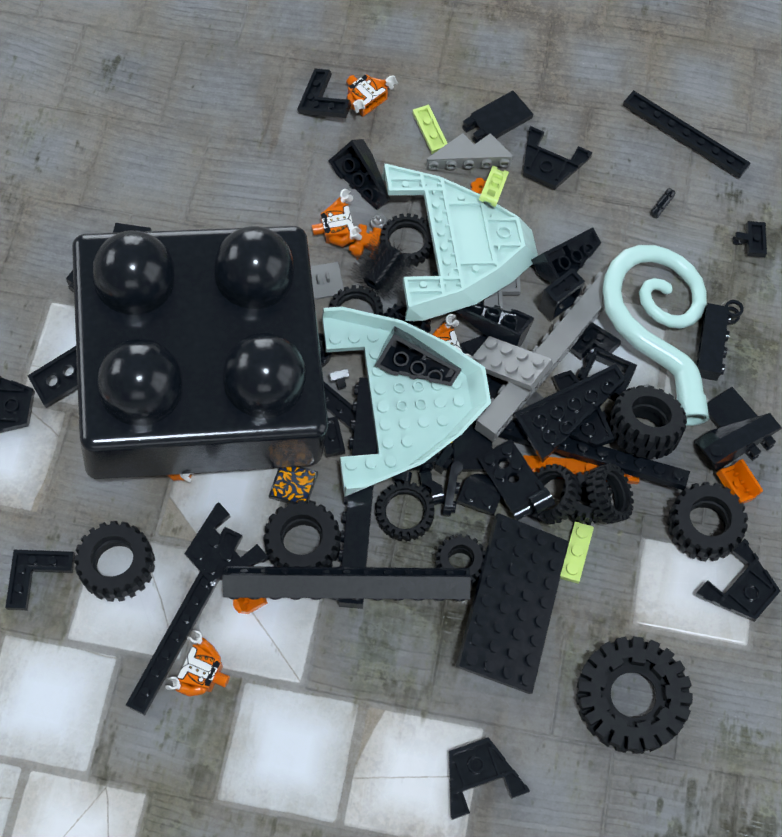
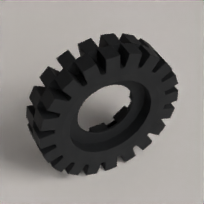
M633 636L631 640L621 637L617 638L613 643L609 641L602 645L587 660L576 686L578 688L576 702L580 706L579 714L582 721L587 722V729L593 736H599L601 743L607 747L612 745L616 747V751L623 753L632 751L633 754H642L648 750L651 752L659 749L681 731L691 712L689 707L692 705L693 693L689 692V688L692 685L689 676H685L683 673L685 667L680 660L676 662L672 658L675 654L668 648L665 650L659 648L660 643L653 640L644 642V637ZM626 673H638L645 676L653 684L656 692V702L653 709L647 715L632 718L623 715L616 709L611 699V688L619 676Z

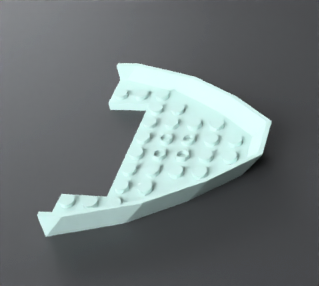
M384 163L382 179L386 181L388 195H424L439 275L403 277L407 305L405 321H423L475 305L512 283L533 264L531 259L538 256L533 232L520 217L498 204L496 207H493L491 203L479 201L481 194L440 176Z
M346 307L323 308L322 325L326 352L364 350L378 454L340 457L344 497L425 463L462 435L491 404L485 367L448 342L402 320ZM394 326L414 336L461 368V372L452 386L429 382L420 378L412 379L404 375H392L375 366L383 345Z

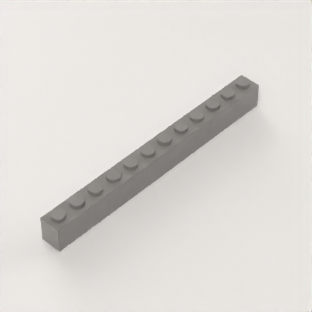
M608 267L596 275L594 278L595 282L587 285L584 295L576 298L573 308L566 310L562 321L558 320L552 328L553 331L544 336L542 344L533 349L532 352L548 357L553 362V365L536 387L531 391L510 382L507 385H503L498 391L499 395L495 399H491V404L475 420V430L494 442L512 421L514 413L522 409L567 355L586 327L594 322L603 312L605 306L602 288Z

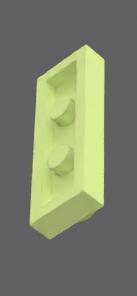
M429 105L413 109V116L431 154H434L448 143Z
M579 522L574 523L560 579L579 584L594 527Z

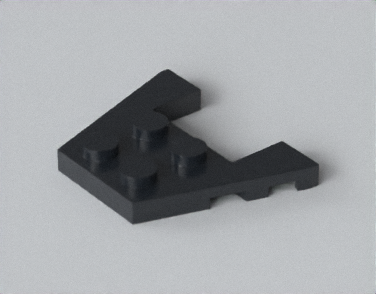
M530 126L523 169L524 177L555 190L592 157L593 152L579 146L571 160L541 148L539 144L544 136V131Z
M1 376L0 433L28 427L34 389L13 380L4 379Z
M219 502L214 506L184 553L210 584L222 580L225 566H253L269 560V556L258 544L240 557L217 532L216 529L231 517Z
M744 538L732 552L733 555L748 566L742 575L725 594L707 580L695 595L698 598L755 622L781 590L767 569L763 568L759 562V557L756 553H753L748 541Z
M489 737L449 751L451 820L470 814L463 794L464 791L504 778L511 799L530 792L527 785L519 778V775L508 764L505 757Z

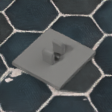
M338 262L311 266L314 300L333 297L334 294H338L340 289L344 291Z

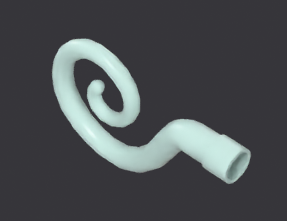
M636 245L627 248L611 261L604 276L602 293L605 312L616 331L636 350L663 366L674 376L677 393L676 400L681 403V407H683L686 413V426L705 423L709 420V413L698 367L688 355L650 333L636 321L624 305L621 292L626 273L637 264L653 262L672 269L686 282L692 293V304L685 314L671 315L659 308L653 301L651 296L653 290H659L667 295L672 292V285L665 280L652 278L644 281L639 291L641 305L655 321L669 328L682 329L695 324L702 317L705 310L707 291L703 278L683 256L669 249L656 245Z

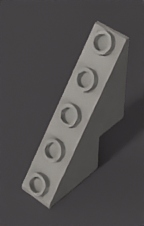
M462 133L429 156L426 168L430 170L490 168L492 166L506 168L511 166L513 155L491 133L475 145Z

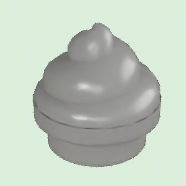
M376 214L371 218L370 225L372 229L376 227L383 230L384 224L387 225L388 219L382 214Z

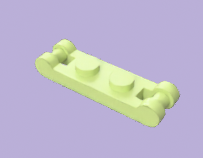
M492 166L479 201L491 203L493 207L497 205L509 174L506 170L504 172L498 170L496 166Z

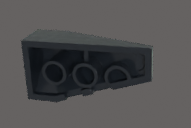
M364 139L351 140L328 160L337 176L349 183V186L357 190L361 197L376 210L390 200L373 154Z
M592 227L531 259L539 276L553 283L572 268L578 272L585 265L586 260L600 246L601 241Z
M483 302L456 310L459 315L487 337L491 336L518 347L523 344L534 321V317L515 309H511V312L501 310V306L497 305L488 307L484 306Z
M394 326L385 341L375 363L376 367L392 375H404L412 379L420 378L449 386L453 385L461 372V368L396 326Z
M771 413L710 430L696 439L694 443L717 472L781 430L782 427Z

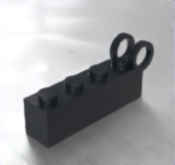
M729 300L725 306L707 303L705 307L696 363L703 379L717 381L719 376L724 374L725 364L722 363L723 358H726L727 355L725 342L728 341L730 331H727V325L736 324L744 310L742 303L738 300ZM730 304H736L739 306L740 312L736 308L728 306Z

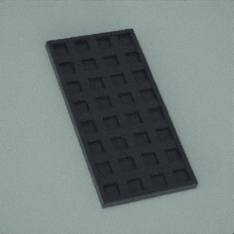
M500 513L495 515L456 664L457 668L527 694L533 693L569 541Z

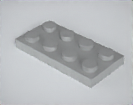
M491 336L486 339L472 356L473 360L485 367L487 374L531 391L553 365L552 359Z

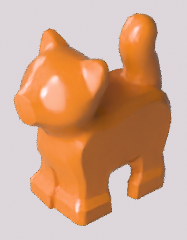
M358 225V228L362 230L359 232L362 235V239L359 241L355 239V242L349 246V251L357 260L364 253V247L368 250L376 248L372 244L373 242L378 244L381 228L374 227L373 231L367 233V225Z

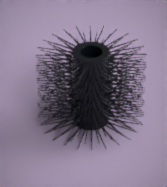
M378 241V244H376L378 247L372 250L371 256L366 254L369 258H367L368 260L365 258L364 263H362L363 265H361L362 268L358 266L360 268L357 271L360 273L358 275H362L364 280L363 282L356 283H366L369 288L375 291L383 288L386 293L390 292L389 290L395 293L392 290L394 289L392 286L395 284L399 287L396 284L398 283L396 280H398V276H404L401 272H403L402 270L406 271L404 267L409 265L403 259V255L411 253H401L398 247L396 249L390 246L391 243L388 246L382 243L381 246Z

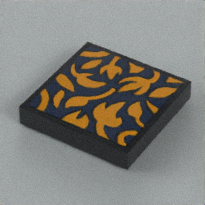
M300 466L279 467L269 498L284 503L292 501L293 504H297L298 500H304V503H308L318 471Z

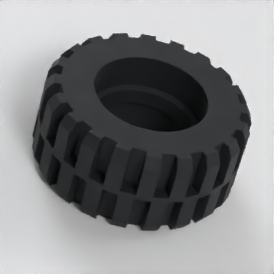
M640 385L623 391L617 397L608 420L609 427L615 438L614 441H617V445L620 448L626 449L625 452L635 454V457H646V459H653L655 457L658 459L668 456L677 448L686 429L687 417L683 407H681V403L673 399L674 396L670 393L667 394L660 388L659 390L655 389L654 386L644 387V385ZM636 417L649 419L658 427L645 425Z
M703 482L701 486L698 483L691 485L690 489L686 488L678 495L669 511L670 515L667 519V524L670 525L668 528L669 535L674 536L672 539L674 545L679 544V550L683 554L686 551L692 559L700 557V561L706 562L708 558L711 561H717L720 557H727L740 544L747 531L748 524L746 522L748 514L743 513L746 508L743 503L738 502L740 498L737 494L732 495L730 493L731 489L727 487L723 489L718 483H714L712 486L709 482ZM696 508H708L715 511L724 523V532L718 536H707L700 533L691 522V511Z
M298 500L297 504H293L291 501L286 503L287 507L283 508L280 506L276 509L277 514H272L269 517L270 523H266L264 534L265 549L270 563L274 564V567H332V562L338 558L341 542L339 525L337 520H334V515L331 511L327 512L326 507L322 504L316 506L315 501L309 500V503H304V500ZM301 525L311 526L318 530L321 535V543L318 548L305 555L294 554L284 546L285 535L292 528Z
M110 521V525H106L104 522L99 524L100 527L96 530L94 527L89 530L90 534L88 536L84 535L80 539L82 545H77L75 551L78 555L74 556L76 573L86 589L101 600L105 598L110 602H113L114 598H117L119 602L125 601L126 596H130V598L136 596L135 592L137 590L142 592L146 588L144 583L150 582L152 579L150 573H153L155 569L153 549L144 533L140 532L136 526L130 527L129 523L123 521L121 525L117 521ZM122 546L132 551L133 561L124 573L108 577L98 572V560L106 550Z

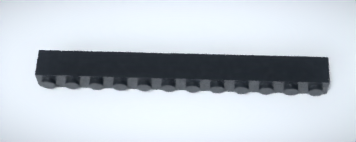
M359 377V384H355L354 395H358L357 402H353V413H356V418L352 419L351 431H354V438L350 437L349 449H353L352 456L377 453L368 378ZM374 485L344 497V504L347 505V512L343 511L342 523L346 524L345 531L341 530V542L344 543V548L339 551V562H342V567H367ZM342 598L341 600H335L339 601V607L363 609L364 599L352 600L351 598Z
M225 566L222 581L223 597H229L230 599L250 598L256 600L270 598L278 600L280 598H290L292 600H299L301 598H311L312 600H320L322 598H331L332 600H341L342 598H351L352 600L373 599L376 601L383 599H393L395 601L403 599H413L415 601H422L424 599H433L435 601L454 599L455 601H464L465 599L470 600L471 575L470 568Z

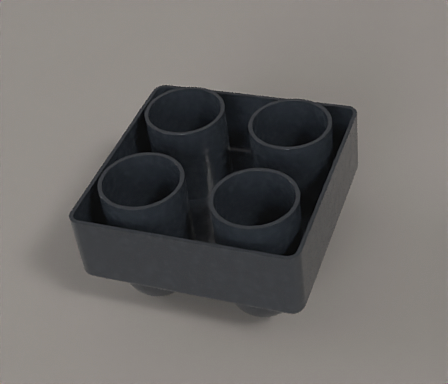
M249 226L227 229L82 234L75 238L72 244L79 432L85 471L91 478L112 479L310 466L320 461L329 425L308 240L303 229L297 226Z

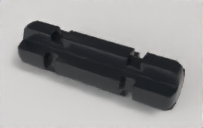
M668 188L656 203V206L653 207L650 215L654 218H659L661 212L665 210L676 192Z

